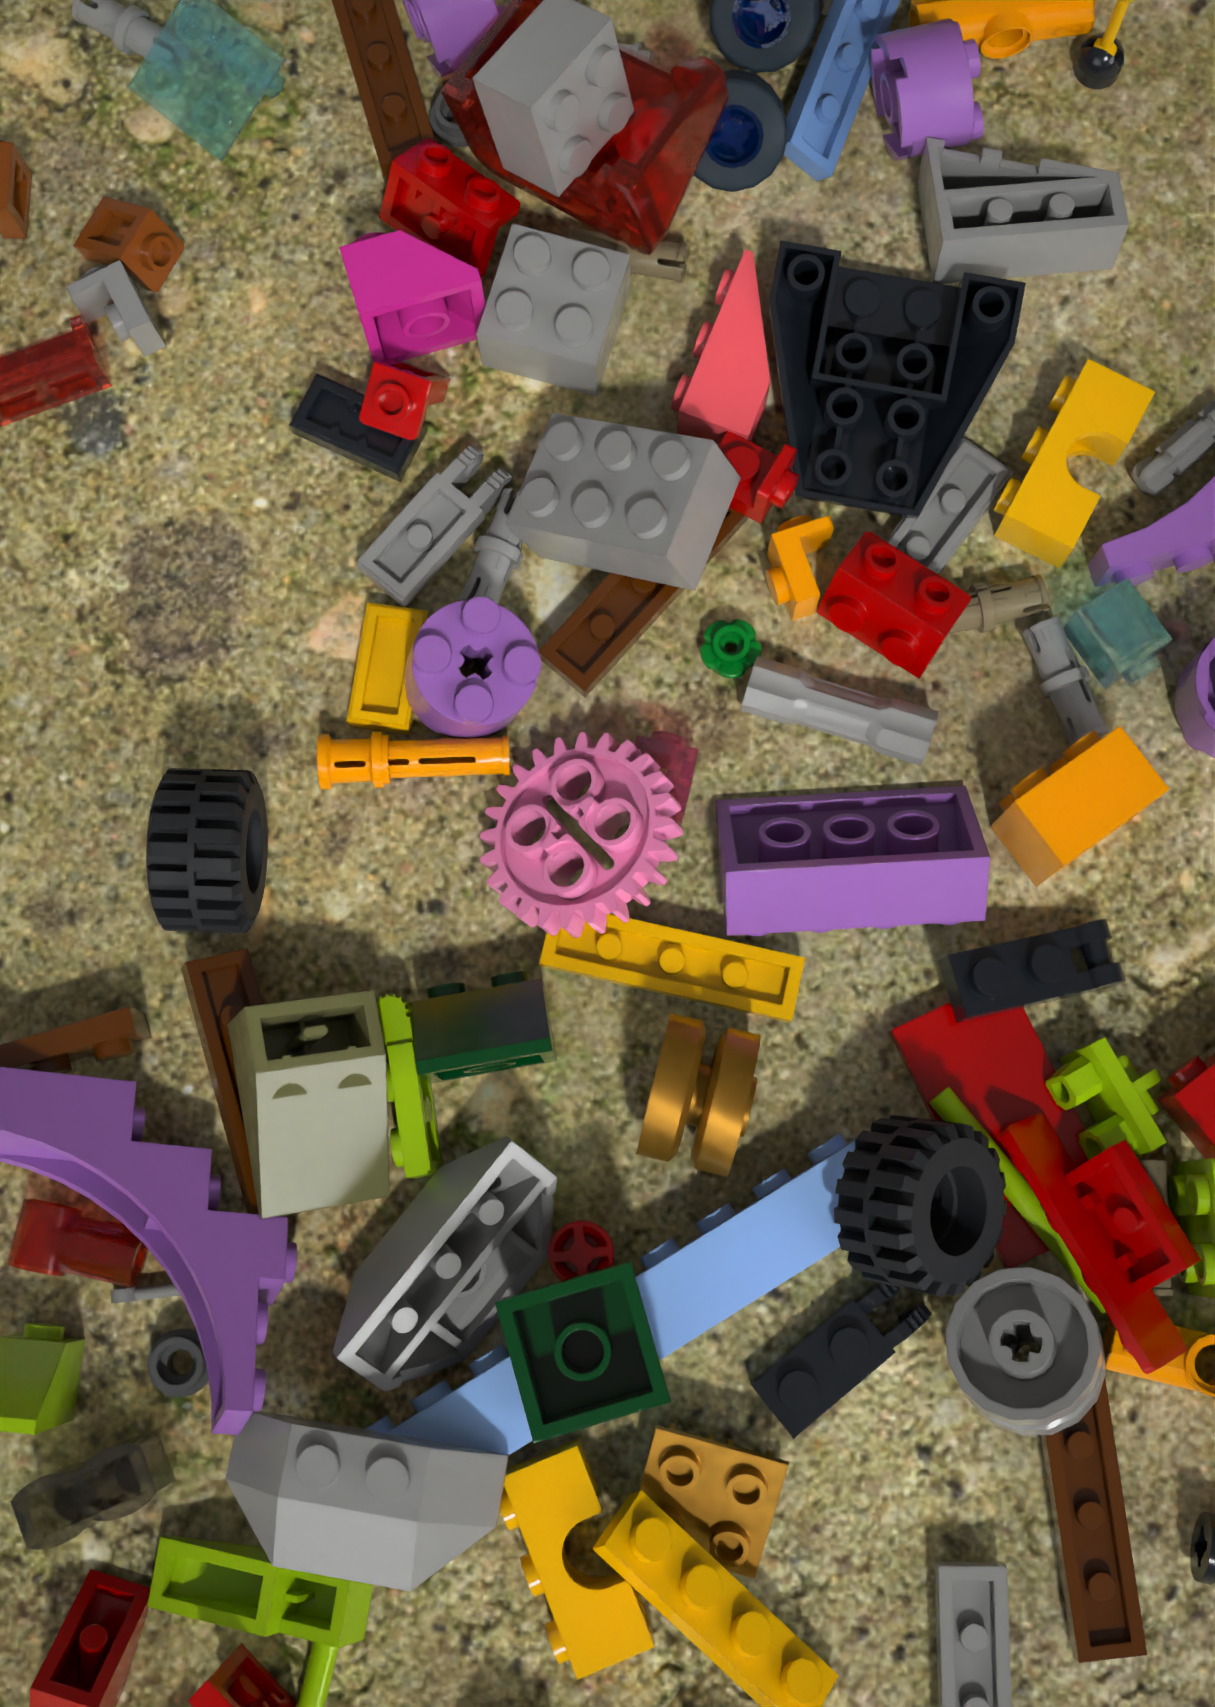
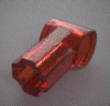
M24 1198L6 1264L22 1270L46 1275L66 1276V1273L121 1286L135 1287L141 1272L144 1270L149 1249L122 1223L82 1216L83 1210L38 1199Z

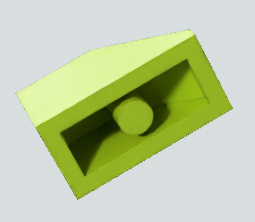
M40 1322L24 1323L23 1333L0 1337V1432L35 1435L74 1420L85 1339L64 1337L65 1325Z

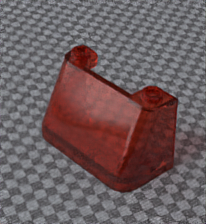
M512 0L441 90L470 150L484 167L502 180L618 242L621 241L631 249L644 255H651L668 234L728 102L729 96L725 74L716 63L704 56H697L696 58L690 56L681 57L671 69V74L620 50L634 113L629 117L625 127L620 132L614 134L595 155L586 171L581 176L576 177L564 192L557 197L503 168L472 79L543 1Z

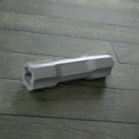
M757 656L741 706V711L783 724L795 723L867 745L877 753L921 766L927 754L939 713L937 710L894 697L881 698L809 676L802 669Z

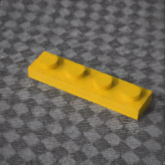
M607 914L606 931L602 934L592 928L587 921H585L580 938H574L562 927L556 936L546 932L539 964L540 967L791 1023L805 957L629 918L628 922L624 923L616 915Z
M642 1490L630 1493L592 1549L761 1707H822L839 1675Z

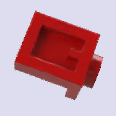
M396 359L374 361L359 420L365 425L408 440H415L420 436L428 405L444 402L451 378Z
M727 431L718 447L741 477L729 508L762 524L773 505L781 509L784 508L797 485L800 475L792 471L797 449L786 443L777 456L735 433Z

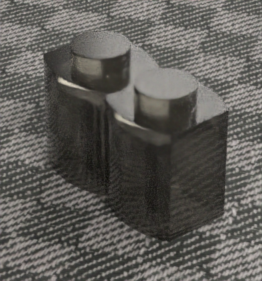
M140 1435L106 1448L85 1462L67 1465L32 1481L23 1487L10 1503L26 1548L33 1550L49 1549L72 1540L101 1521L116 1520L136 1512L163 1495L174 1484L176 1478L160 1436Z

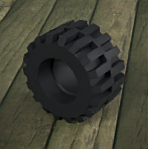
M170 768L163 775L155 792L147 830V882L151 904L157 920L165 931L247 933L251 929L261 907L267 871V815L264 796L257 778L250 770Z
M891 1115L889 1119L880 1118L872 1122L870 1131L863 1130L855 1139L854 1152L848 1151L842 1165L845 1170L842 1179H837L835 1193L839 1194L838 1206L834 1208L835 1223L840 1224L841 1228L837 1238L841 1250L849 1251L847 1261L852 1268L862 1271V1277L870 1281L942 1297L945 1294L954 1296L963 1293L965 1285L971 1286L975 1281L979 1280L982 1267H989L994 1258L995 1245L1001 1241L1004 1230L1001 1228L1003 1215H1006L1007 1200H1004L1003 1192L1006 1187L1004 1172H1000L998 1169L1000 1158L995 1148H989V1139L981 1131H973V1126L902 1115Z

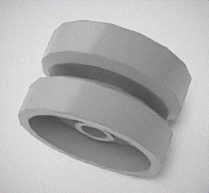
M1032 1267L1000 1269L975 1281L955 1303L945 1331L947 1361L961 1390L967 1396L972 1406L994 1426L1021 1436L1053 1435L1078 1423L1097 1402L1106 1375L1102 1337L1098 1324L1083 1296L1059 1276ZM1033 1345L1040 1350L1039 1354L1029 1351L1028 1362H1018L1016 1359L1017 1352L1023 1346Z

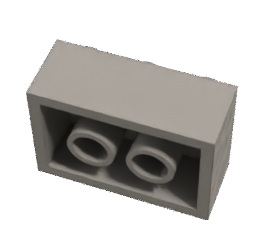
M552 413L505 524L540 558L695 591L741 477L714 440Z

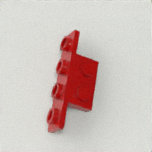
M1042 1113L1021 1120L1002 1130L1000 1138L1009 1151L1013 1165L1025 1177L1045 1210L1048 1223L1062 1238L1079 1266L1085 1284L1099 1299L1116 1327L1122 1345L1134 1357L1142 1372L1150 1374L1186 1352L1187 1346L1152 1288L1198 1263L1201 1259L1126 1139L1110 1146L1084 1164L1076 1167L1047 1118Z

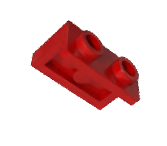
M868 531L863 534L838 567L816 613L833 623L841 631L850 634L884 656L892 664L903 668L920 679L949 632L970 603L971 596L882 538Z

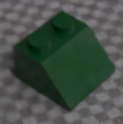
M518 971L491 977V988L466 992L465 983H449L428 988V999L412 1001L415 1059L418 1075L432 1084L557 1061L546 991L542 978L530 980L528 971Z

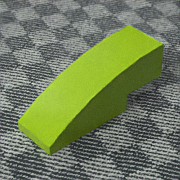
M166 1535L161 1536L159 1539L147 1607L263 1637L282 1633L341 1648L364 1640L373 1585L274 1567L263 1547Z

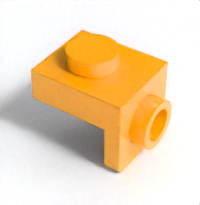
M810 515L798 516L782 523L777 528V532L771 534L767 556L772 568L765 571L766 580L774 603L777 606L785 603L791 621L815 614L820 592L805 554L829 546L834 530L830 516L812 520Z

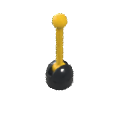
M1117 0L1105 33L1090 36L1080 46L1074 60L1073 70L1075 77L1082 85L1091 89H1104L1111 86L1117 80L1124 64V49L1116 35L1130 2L1135 0Z

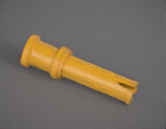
M372 732L370 738L335 740H332L329 734H318L317 769L319 786L321 790H330L334 783L372 782L374 788H385V784H391V778L492 774L508 776L510 775L509 736L390 741L389 735H383V732Z

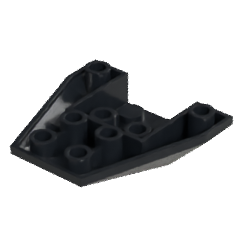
M780 241L769 300V311L787 440L790 446L797 449L792 468L793 472L800 475L794 489L795 497L918 519L1015 344L1026 283L964 272L958 287L840 267L839 262L842 251Z

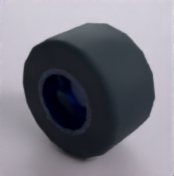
M712 0L709 7L710 31L719 51L735 66L749 69L753 73L776 72L795 62L810 44L820 19V0Z
M735 69L711 74L693 88L682 107L678 133L682 158L693 175L713 189L730 192L753 188L772 175L784 156L788 136L783 103L771 84L752 72Z

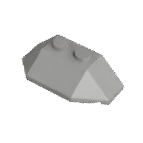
M507 1136L441 1166L355 1271L332 1351L334 1356L384 1392L402 1386V1381L427 1376L466 1360L498 1320L499 1316L495 1302L500 1298L519 1293L548 1257L553 1220L552 1194L556 1192L557 1177Z
M253 1411L240 1435H234L226 1481L272 1566L412 1591L497 1526L509 1455L270 1412Z

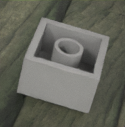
M543 0L472 78L503 168L557 197L564 192L576 177L581 176L586 171L595 155L614 134L620 132L625 127L629 117L634 113L612 18L575 0Z
M512 223L476 333L482 365L597 396L630 291V254Z

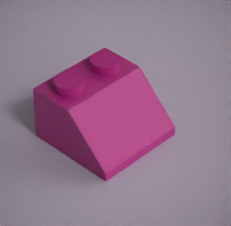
M401 230L387 234L381 232L368 233L360 236L351 244L339 247L373 362L390 359L404 361L477 340L476 333L485 309L482 282L477 268Z

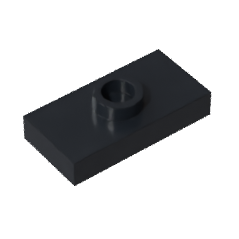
M316 373L289 424L292 433L401 482L428 431L426 422H423L420 436L415 440H408L365 425L359 420L365 395Z

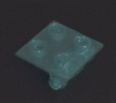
M180 0L128 85V88L217 159L223 161L262 97L266 94L273 99L283 89L285 79L279 75V72L286 59L213 1Z

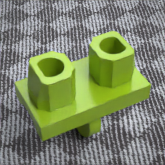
M1105 1037L1082 1048H1077L1059 1058L1063 1066L1046 1080L1045 1085L1056 1104L1064 1110L1074 1108L1083 1102L1086 1104L1096 1124L1079 1133V1144L1089 1160L1110 1146L1125 1139L1136 1156L1152 1152L1166 1143L1165 1138L1152 1118V1115L1157 1113L1159 1109L1147 1089L1162 1080L1156 1067L1137 1074L1126 1053L1117 1057Z

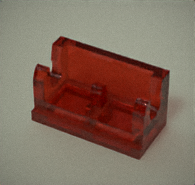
M81 314L69 318L72 332L0 357V427L112 387L92 330L87 322L84 323Z

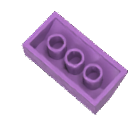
M966 786L715 800L721 896L727 936H763L769 933L799 931L823 933L833 929L867 927L889 929L901 925L936 923L954 925L960 922L985 921L990 855Z

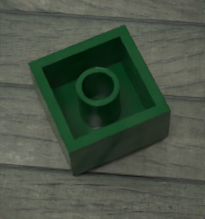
M631 1260L500 1298L495 1302L533 1443L671 1402Z

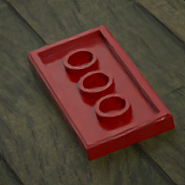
M949 1002L889 1031L932 1120L943 1121L929 1102L949 1086L1010 1161L1009 1151L1000 1138V1132L1008 1126L1038 1113H1042L1047 1118L1076 1167L1089 1160L1079 1144V1133L1083 1132L1085 1128L1075 1109L1064 1110L1057 1105L1045 1085L1046 1080L1056 1071L1024 1008L956 1023L951 1003ZM1004 1195V1200H1007L1006 1215H1003L1001 1226L1004 1230L1001 1241L996 1243L995 1249L1004 1268L1007 1269L1014 1268L1049 1251V1248Z

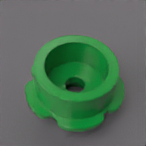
M733 619L731 622L718 620L705 630V643L700 647V655L708 669H711L721 677L733 679L743 676L750 667L754 666L757 656L761 657L762 646L755 639L756 631L748 622L741 619ZM731 642L736 645L737 649L735 652L729 653L725 650V645Z

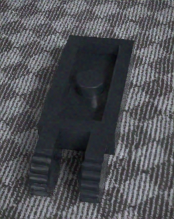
M876 1282L855 1301L849 1298L755 1377L750 1382V1385L794 1439L896 1353L893 1348L905 1341L930 1318L932 1313L923 1302L907 1308L898 1316L893 1324L880 1333L866 1314L883 1302L890 1300L900 1291V1287Z

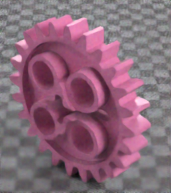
M580 732L575 749H572L561 737L555 739L553 756L548 758L536 748L532 750L535 767L530 771L516 764L512 767L514 775L519 781L514 788L507 785L497 786L496 790L506 801L503 807L486 808L485 813L497 823V826L480 833V839L493 848V850L480 858V862L494 872L486 881L488 886L501 895L499 902L512 913H517L516 917L532 928L538 924L540 928L552 936H556L562 927L574 938H580L585 921L600 934L606 931L607 914L613 913L624 923L628 922L629 911L626 904L634 899L638 903L648 906L651 902L643 889L648 882L659 885L666 884L667 879L656 868L659 862H671L678 859V855L665 842L666 840L683 835V829L673 819L669 818L682 810L681 804L669 793L674 785L662 771H659L661 767L647 752L642 755V752L631 741L626 740L620 745L609 733H604L596 744L585 732ZM590 785L586 794L577 799L581 790ZM550 799H555L579 823L580 827L608 853L615 863L612 869L606 870L597 858L581 845V842L547 809L546 805ZM626 823H630L625 834L614 839L619 828ZM545 829L541 839L533 844L537 834ZM584 868L578 881L569 886L570 879L574 873Z

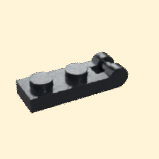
M1096 920L1068 929L949 954L938 960L956 1023L1090 993L1126 982L1121 963H1113L1107 941L1112 939L1107 920ZM1082 949L1088 970L1076 973L1070 951Z

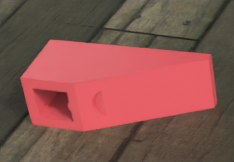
M744 249L736 271L726 268L723 273L714 301L715 304L721 306L714 324L707 321L703 323L693 350V357L700 360L693 377L682 375L671 404V410L678 412L677 434L714 440L717 446L727 431L735 433L750 442L753 441L767 405L770 387L754 254Z

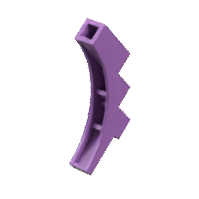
M0 1067V1162L29 1169L70 1187L91 1199L120 1220L144 1243L172 1280L197 1330L207 1366L211 1394L212 1434L240 1435L253 1411L260 1412L264 1402L266 1373L265 1369L255 1368L256 1345H263L267 1333L268 1306H272L284 1283H292L296 1271L297 1244L295 1242H287L288 1217L278 1216L260 1220L258 1214L217 1211L221 1177L217 1174H210L212 1149L141 1142L145 1124V1108L134 1107L135 1081Z

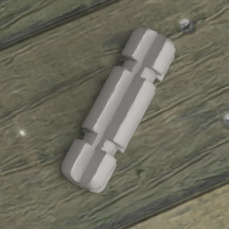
M1215 401L1209 403L1196 415L1197 422L1190 419L1158 446L1154 451L1155 458L1148 455L1133 468L1131 477L1142 493H1149L1153 496L1158 495L1174 481V473L1181 476L1215 447Z

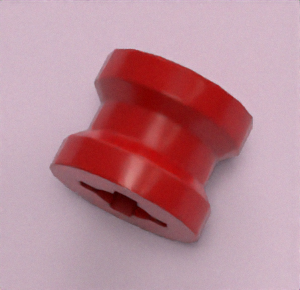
M577 1220L565 1224L554 1234L549 1244L548 1260L552 1272L561 1281L613 1265L615 1249L611 1237L603 1227L592 1221Z

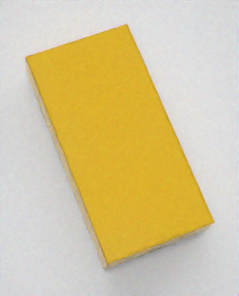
M367 602L347 715V723L350 727L411 735L414 712L406 697L405 666L408 654L419 630L430 617L428 610Z

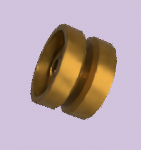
M670 1013L636 1154L669 1162L678 1154L685 1124L696 1127L690 1155L694 1169L728 1177L739 1137H744L757 1085V1078L754 1077L761 1035L728 1027L718 1038L712 1064L707 1065L700 1063L707 1033L703 1021Z

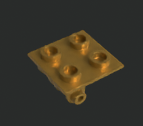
M669 1422L668 1428L655 1425L639 1491L642 1490L727 1571L755 1579L789 1461L773 1457L772 1450L766 1449L765 1453L743 1447L734 1446V1440L727 1438L726 1443L714 1441V1434L708 1433L707 1437L703 1438L696 1434L676 1429V1424Z

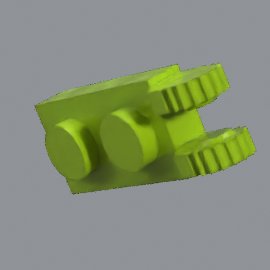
M386 994L384 998L379 997L380 1000L376 1004L383 1042L387 1046L389 1063H386L387 1101L389 1103L395 1102L398 1128H392L390 1132L392 1156L397 1167H404L405 1178L432 1177L443 1166L432 1084L417 1073L412 1002L409 1001L407 1003V1000L402 997L398 998L395 994L393 996Z

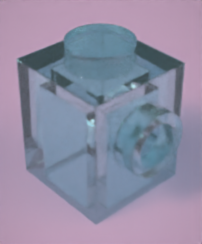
M1128 578L1076 610L1063 627L1067 638L1105 690L1123 678L1129 686H1132L1150 675L1162 665L1157 655L1173 640Z

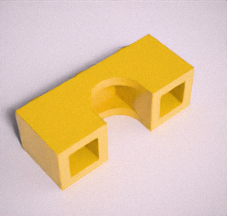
M1090 359L1085 363L1077 380L1065 375L1048 409L1058 413L1050 431L1038 425L1021 457V460L1031 464L1030 469L1023 482L1012 477L1010 478L993 510L1004 516L994 536L1060 569L1077 543L1101 495L1081 486L1072 478L1068 471L1066 460L1073 456L1086 455L1114 466L1128 445L1156 391Z
M579 1438L506 1469L500 1505L502 1517L509 1531L520 1527L529 1553L521 1556L520 1561L528 1586L534 1597L545 1593L554 1620L545 1623L554 1655L559 1664L570 1660L577 1680L655 1647L654 1631L639 1592L617 1572L603 1577H592L581 1573L571 1564L566 1555L564 1540L569 1531L577 1523L602 1513L604 1504Z

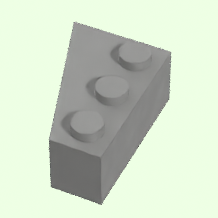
M926 137L917 188L933 283L960 282L964 272L995 278H1013L1113 268L1129 226L1119 172L1041 158L1039 166L1001 159L1003 151L983 148L982 155L945 149V140Z

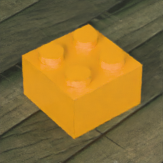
M1121 726L1102 739L1095 730L1089 732L1062 753L1064 756L1049 767V770L1053 773L1049 776L1044 768L1040 767L1010 790L1012 793L998 803L1004 813L990 827L1035 887L1134 818L1170 790Z

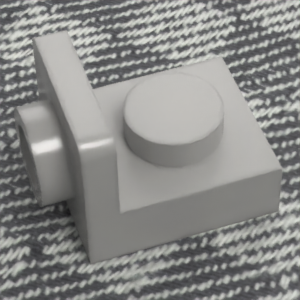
M120 260L108 266L94 267L86 271L79 280L67 286L66 289L72 301L87 322L107 314L120 340L125 341L132 337L144 357L166 347L135 284Z

